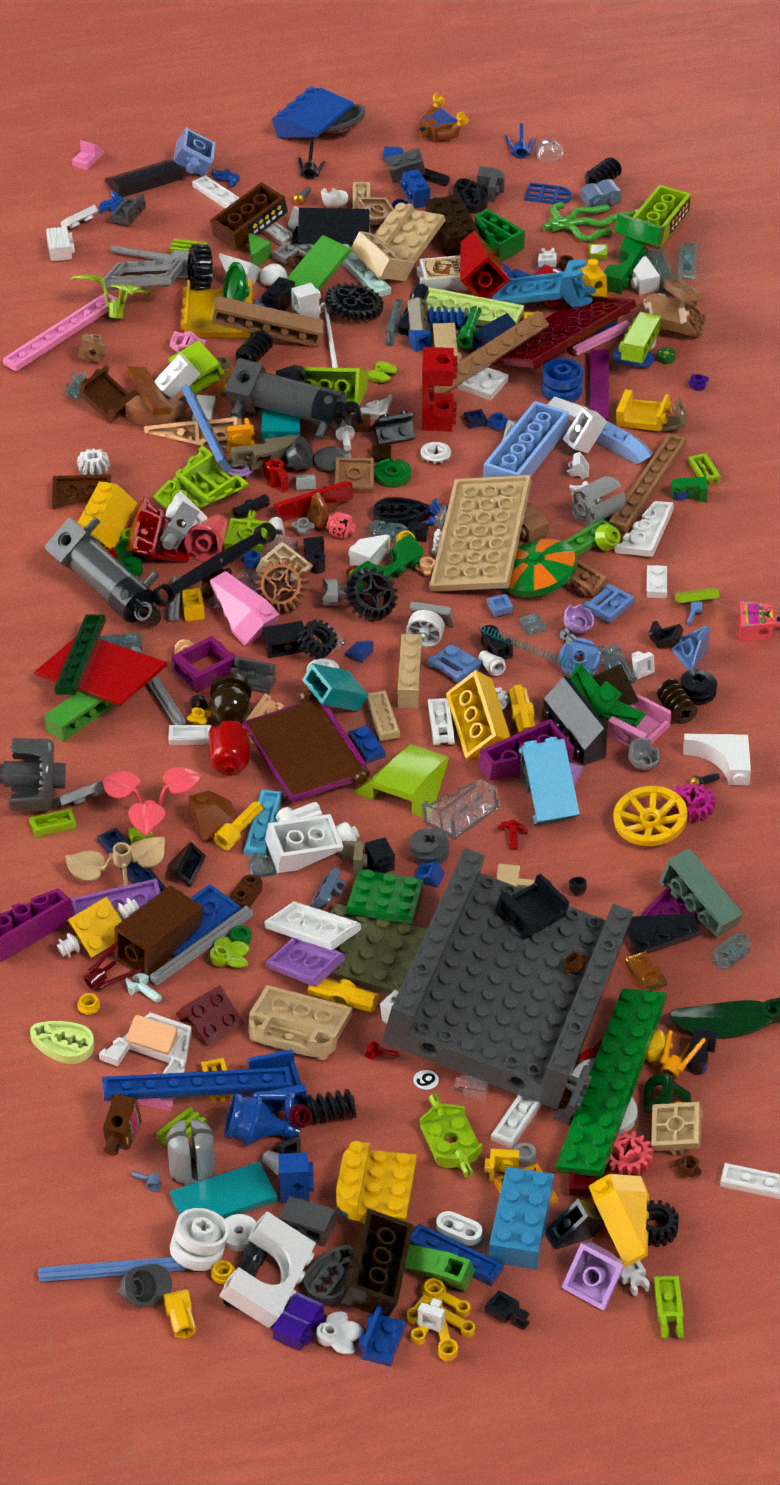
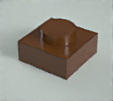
M362 414L363 420L358 426L353 427L354 431L371 432L370 414Z

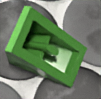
M248 233L251 263L258 267L272 257L271 242Z

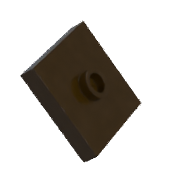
M621 664L592 676L600 687L607 681L620 691L622 696L618 701L629 706L639 702Z

